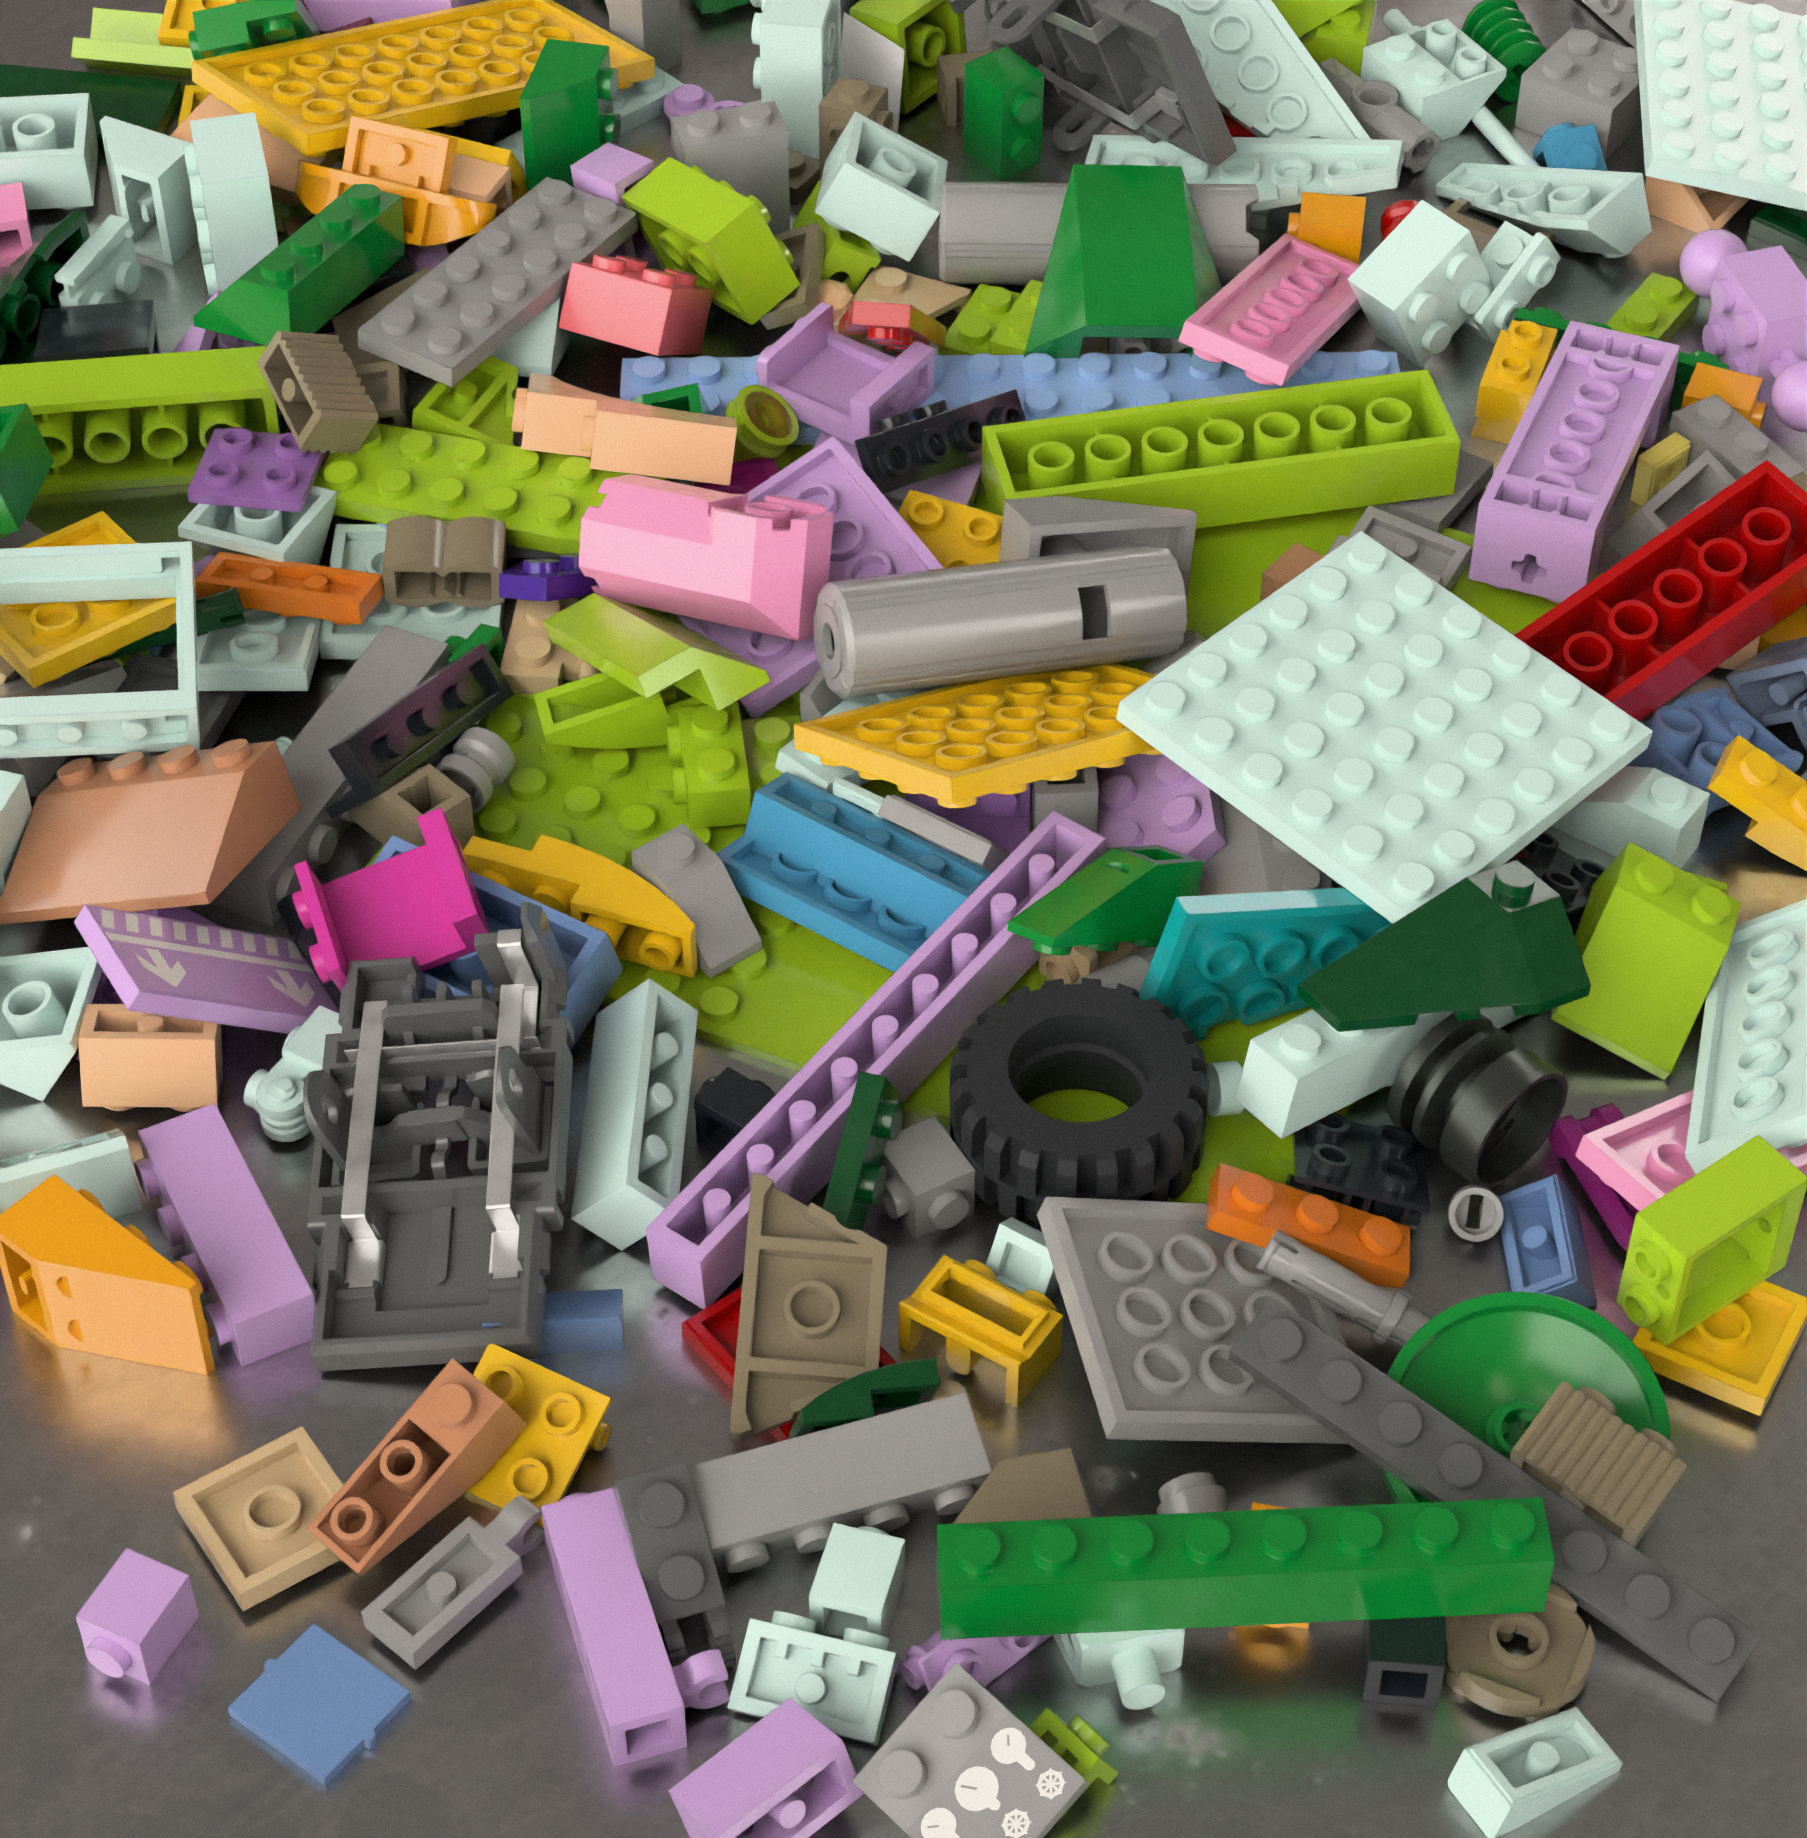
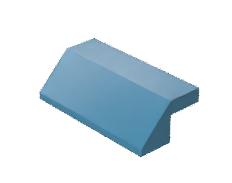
M789 772L783 773L755 792L744 835L715 853L721 858L739 894L894 973L991 875V872Z

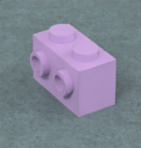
M788 1698L668 1790L690 1838H809L865 1794L852 1782L857 1774L843 1740L791 1698Z

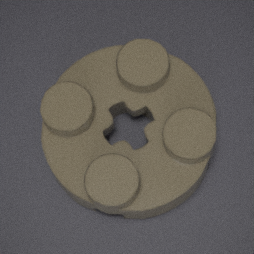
M1550 1582L1544 1612L1446 1616V1668L1444 1676L1447 1685L1455 1693L1466 1696L1482 1708L1505 1716L1525 1717L1532 1722H1536L1560 1713L1561 1707L1574 1700L1587 1682L1595 1650V1637L1589 1624L1587 1630L1584 1621L1576 1613L1577 1602L1568 1592ZM1515 1634L1523 1635L1528 1638L1527 1649L1534 1653L1523 1656L1511 1654L1499 1644L1498 1640L1510 1642Z

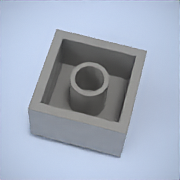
M1571 27L1522 74L1515 126L1543 137L1546 130L1561 123H1574L1575 127L1595 124L1603 156L1606 160L1642 124L1637 49L1623 47L1599 38L1591 31L1578 30Z

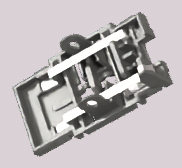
M977 0L948 1L953 12L960 15ZM1149 0L987 1L990 6L989 13L992 17L987 27L988 38L992 42L1004 44L1043 73L1044 78L1054 83L1058 93L1060 92L1062 96L1076 103L1054 126L1053 141L1060 150L1071 151L1085 146L1092 140L1093 135H1098L1110 122H1113L1136 135L1142 136L1151 143H1157L1163 139L1208 164L1220 165L1237 151L1180 15ZM1092 116L1077 132L1070 133L1085 117Z
M529 902L521 903L520 919L523 930L508 929L498 930V932L475 934L474 947L493 986V993L488 994L481 979L472 980V995L454 996L448 983L440 982L437 983L436 998H424L426 978L415 956L348 961L347 982L341 989L338 1023L342 1026V1033L326 1034L322 1070L309 1072L303 1087L305 1116L308 1126L315 1136L307 1229L315 1243L319 1245L315 1253L312 1287L316 1290L310 1350V1358L319 1372L448 1364L452 1358L458 1363L480 1362L489 1344L500 1346L526 1359L542 1358L547 1289L543 1280L544 1275H550L552 1247L550 1231H560L563 1229L564 1217L558 1204L565 1202L573 1057L568 1046L574 1044L575 1033L568 1017H560V1010H566L567 961L561 953L541 906ZM466 1079V1083L476 1095L472 1099V1107L451 1105L452 1097L457 1095L459 1090V1080ZM444 1081L443 1090L438 1092L436 1097L437 1108L426 1109L423 1103L416 1102L412 1097L428 1095L429 1082ZM469 1140L467 1166L474 1176L450 1179L447 1157L451 1151V1142ZM333 1160L340 1168L339 1183L341 1185H331ZM483 1323L501 1324L500 1326L482 1328Z

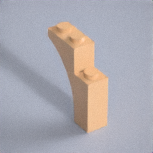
M530 373L528 389L517 387L512 431L523 433L521 449L589 457L590 469L730 486L737 424L736 418L693 413L631 402L578 388L554 376Z

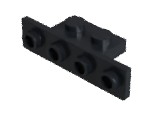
M1014 389L948 410L946 400L913 409L916 419L913 422H910L907 412L874 422L877 430L876 434L857 439L854 442L863 471L881 493L884 494L982 461L983 426L1026 421L1017 390Z

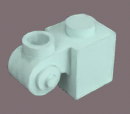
M321 1005L317 1007L302 1026H296L291 1030L282 1048V1058L270 1072L264 1069L257 1070L246 1085L244 1103L259 1113L261 1127L265 1135L272 1140L293 1142L303 1138L310 1131L303 1103L305 1078L311 1071L322 1070L326 1034L342 1033V1026L338 1023L339 1013Z

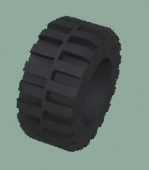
M1063 978L1043 982L1042 989L1030 991L1028 986L1011 992L1006 996V1004L1003 1006L997 1001L977 1016V1024L973 1023L964 1031L958 1041V1052L952 1057L950 1067V1137L975 1169V1193L989 1205L998 1201L999 1212L1009 1218L1013 1217L1019 1221L1027 1218L1035 1221V1228L1037 1230H1041L1037 1213L1046 1196L1168 1202V1197L1173 1200L1179 1197L1191 1183L1192 1173L1199 1168L1204 1153L1209 1091L1208 1065L1203 1050L1194 1043L1195 1035L1180 1018L1177 1017L1171 1021V1010L1153 997L1146 1002L1139 998V992L1136 989L1118 983L1116 989L1101 986L1100 979L1082 978L1081 984H1064ZM1065 1089H1086L1112 1096L1127 1105L1129 1109L1105 1120L1079 1123L1048 1117L1027 1104L1050 1092Z

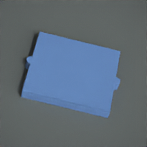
M313 1623L277 1659L270 1658L264 1662L265 1671L228 1706L229 1716L316 1780L327 1786L363 1748L372 1749L376 1746V1735L412 1699L408 1689Z

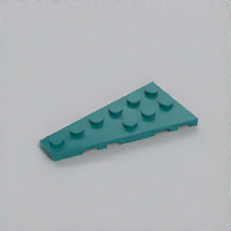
M1345 888L1176 897L1139 992V998L1147 1002L1153 997L1171 1010V1021L1177 1017L1180 1018L1195 1035V1042L1206 1039L1207 1028L1239 1018L1240 1022L1248 1026L1309 1006L1297 995L1299 983L1393 923Z

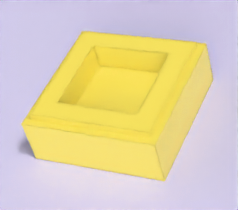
M1674 432L1640 454L1637 460L1630 500L1642 507L1686 469L1691 441Z

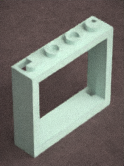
M192 541L0 549V605L176 597L178 690L0 698V759L116 754L134 751L159 752L169 751L184 745H193L196 750H200L196 589Z

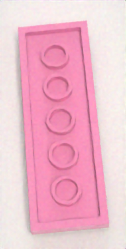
M1285 233L1185 321L1178 341L1193 347V352L1204 360L1215 363L1225 361L1245 370V375L1257 383L1282 386L1361 308L1347 280L1360 265Z

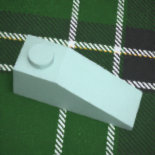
M1625 766L1555 822L1552 827L1615 857L1630 841L1681 869L1699 847L1710 793L1656 768Z

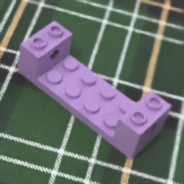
M1570 321L1479 502L1468 579L1487 583L1498 589L1516 590L1544 597L1554 603H1561L1596 578L1606 520L1639 447L1650 449L1656 445L1667 422L1681 345Z

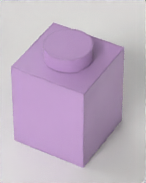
M128 1548L123 1551L76 1615L85 1648V1655L93 1666L111 1677L120 1678L125 1674L147 1685H151L199 1618L190 1575Z

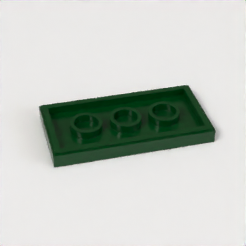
M0 64V97L89 93L98 140V150H104L99 122L103 117L108 116L164 134L182 98L181 83L175 80Z

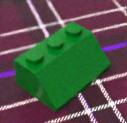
M554 39L546 40L519 99L527 192L546 177L564 181L574 187L570 165L608 142L617 145L620 137L621 117L619 113H613V101L617 94L618 71L616 68H610L609 46Z

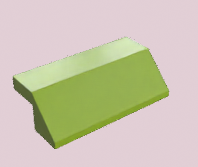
M93 7L90 39L73 37L71 58L88 68L192 77V61H195L190 48L160 45L157 37L163 14Z
M592 593L543 621L553 643L645 698L672 684L719 711L770 682L766 670L673 619L596 593Z

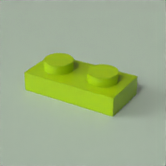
M1652 272L1605 325L1615 331L1637 336H1650L1663 342H1668L1698 308L1700 296L1693 293L1679 280Z

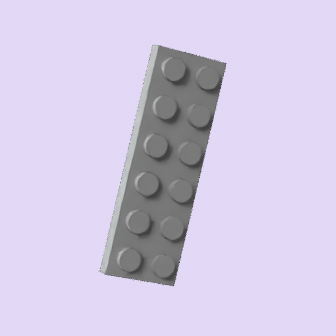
M546 177L358 328V348L453 387L566 292L572 262H593L594 254L608 256L636 233L638 213L619 206L610 199L599 198L574 188L564 181Z

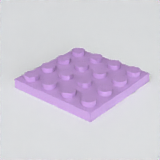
M834 435L746 493L748 494V503L764 502L765 495L785 496L823 504L826 507V511H831L834 514L828 583L943 568ZM674 614L685 627L767 671L770 682L738 700L751 719L758 718L806 686L819 668L814 637L797 641Z

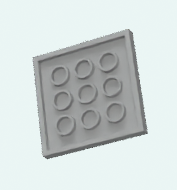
M1046 1196L1037 1213V1217L1107 1439L1348 1444L1229 1360V1350L1271 1296L1347 1347L1336 1315L1332 1309L1296 1290V1288L1279 1278L1277 1279L1256 1268L1265 1248L1206 1229L1208 1204Z

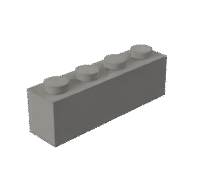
M966 1392L688 1466L716 1568L726 1566L727 1571L730 1573L743 1572L761 1566L770 1559L769 1553L795 1546L799 1553H812L823 1550L827 1544L833 1523L855 1528L868 1526L889 1532L908 1523L910 1520L909 1515L933 1508H936L938 1515H950L961 1512L992 1472Z

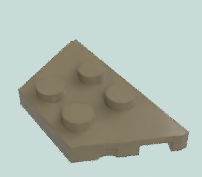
M752 1173L729 1428L730 1442H741L796 1421L801 1409L822 1393L859 1374L879 1368L887 1245L859 1229L845 1228L837 1221L835 1215L812 1202L808 1206L802 1204L773 1187L774 1180L763 1174Z

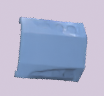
M1723 686L1680 697L1670 706L1658 708L1651 719L1642 723L1653 731L1647 749L1627 764V766L1656 768L1710 793L1705 819L1711 812L1731 805L1708 789L1707 786L1724 748L1737 735H1740L1760 750L1768 753L1773 759L1792 772L1800 768L1804 759L1801 753L1797 750L1791 751L1730 698V692Z

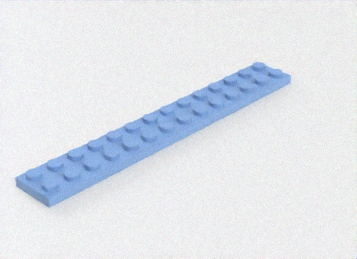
M1377 350L1362 352L1317 351L1297 372L1280 386L1277 384L1264 385L1249 379L1244 373L1245 370L1225 361L1221 363L1210 362L1196 354L1190 357L1189 353L1159 354L1156 352H1143L1140 354H1102L1090 352L1080 354L1079 358L1056 359L1045 353H1032L1025 358L1024 355H991L987 353L975 355H935L934 394L918 408L946 400L948 410L1016 389L1026 421L1386 375L1400 373L1397 352H1380ZM760 355L752 357L698 356L694 358H657L654 356H644L640 358H622L620 399L630 401L640 395L698 383L711 415L725 417L727 404L738 396L740 390L747 385H758L756 364ZM913 412L908 416L910 422L916 421ZM798 420V437L790 445H815L821 430Z

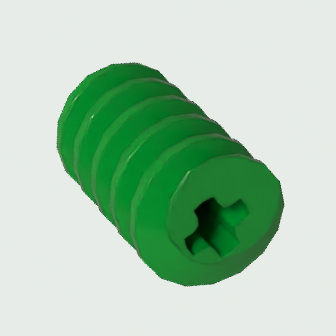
M1484 0L1469 13L1462 27V32L1507 68L1506 78L1497 87L1495 93L1505 101L1518 102L1522 74L1547 50L1541 44L1537 34L1534 33L1531 25L1526 21L1524 14L1519 10L1514 0Z

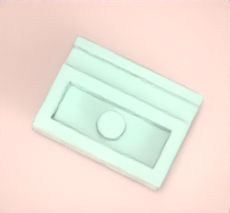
M110 214L55 274L56 282L62 283L64 286L63 291L58 295L61 307L123 302L129 294L135 292L140 283L141 269L136 260L133 239L127 238L125 235V231L131 226L129 219Z

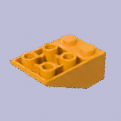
M53 1174L0 1215V1268L12 1311L57 1347L203 1375H209L215 1370L209 1341L212 1331L204 1318L200 1299L203 1288L195 1273L183 1262L175 1260L171 1263L153 1249L148 1238L134 1225L127 1224L123 1227L107 1215L99 1200L88 1190L81 1188L76 1191Z

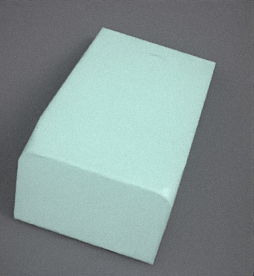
M1573 1707L1464 1748L1448 1778V1787L1486 1837L1496 1838L1518 1829L1618 1772L1623 1762L1577 1707Z

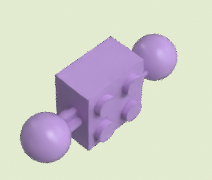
M1709 229L1698 233L1685 245L1681 253L1679 267L1685 285L1696 295L1711 299L1712 301L1708 324L1704 326L1702 331V342L1705 352L1720 358L1722 363L1729 366V370L1763 378L1759 401L1768 403V407L1772 406L1778 419L1787 427L1795 431L1807 432V279L1782 245L1748 251L1744 242L1727 230Z

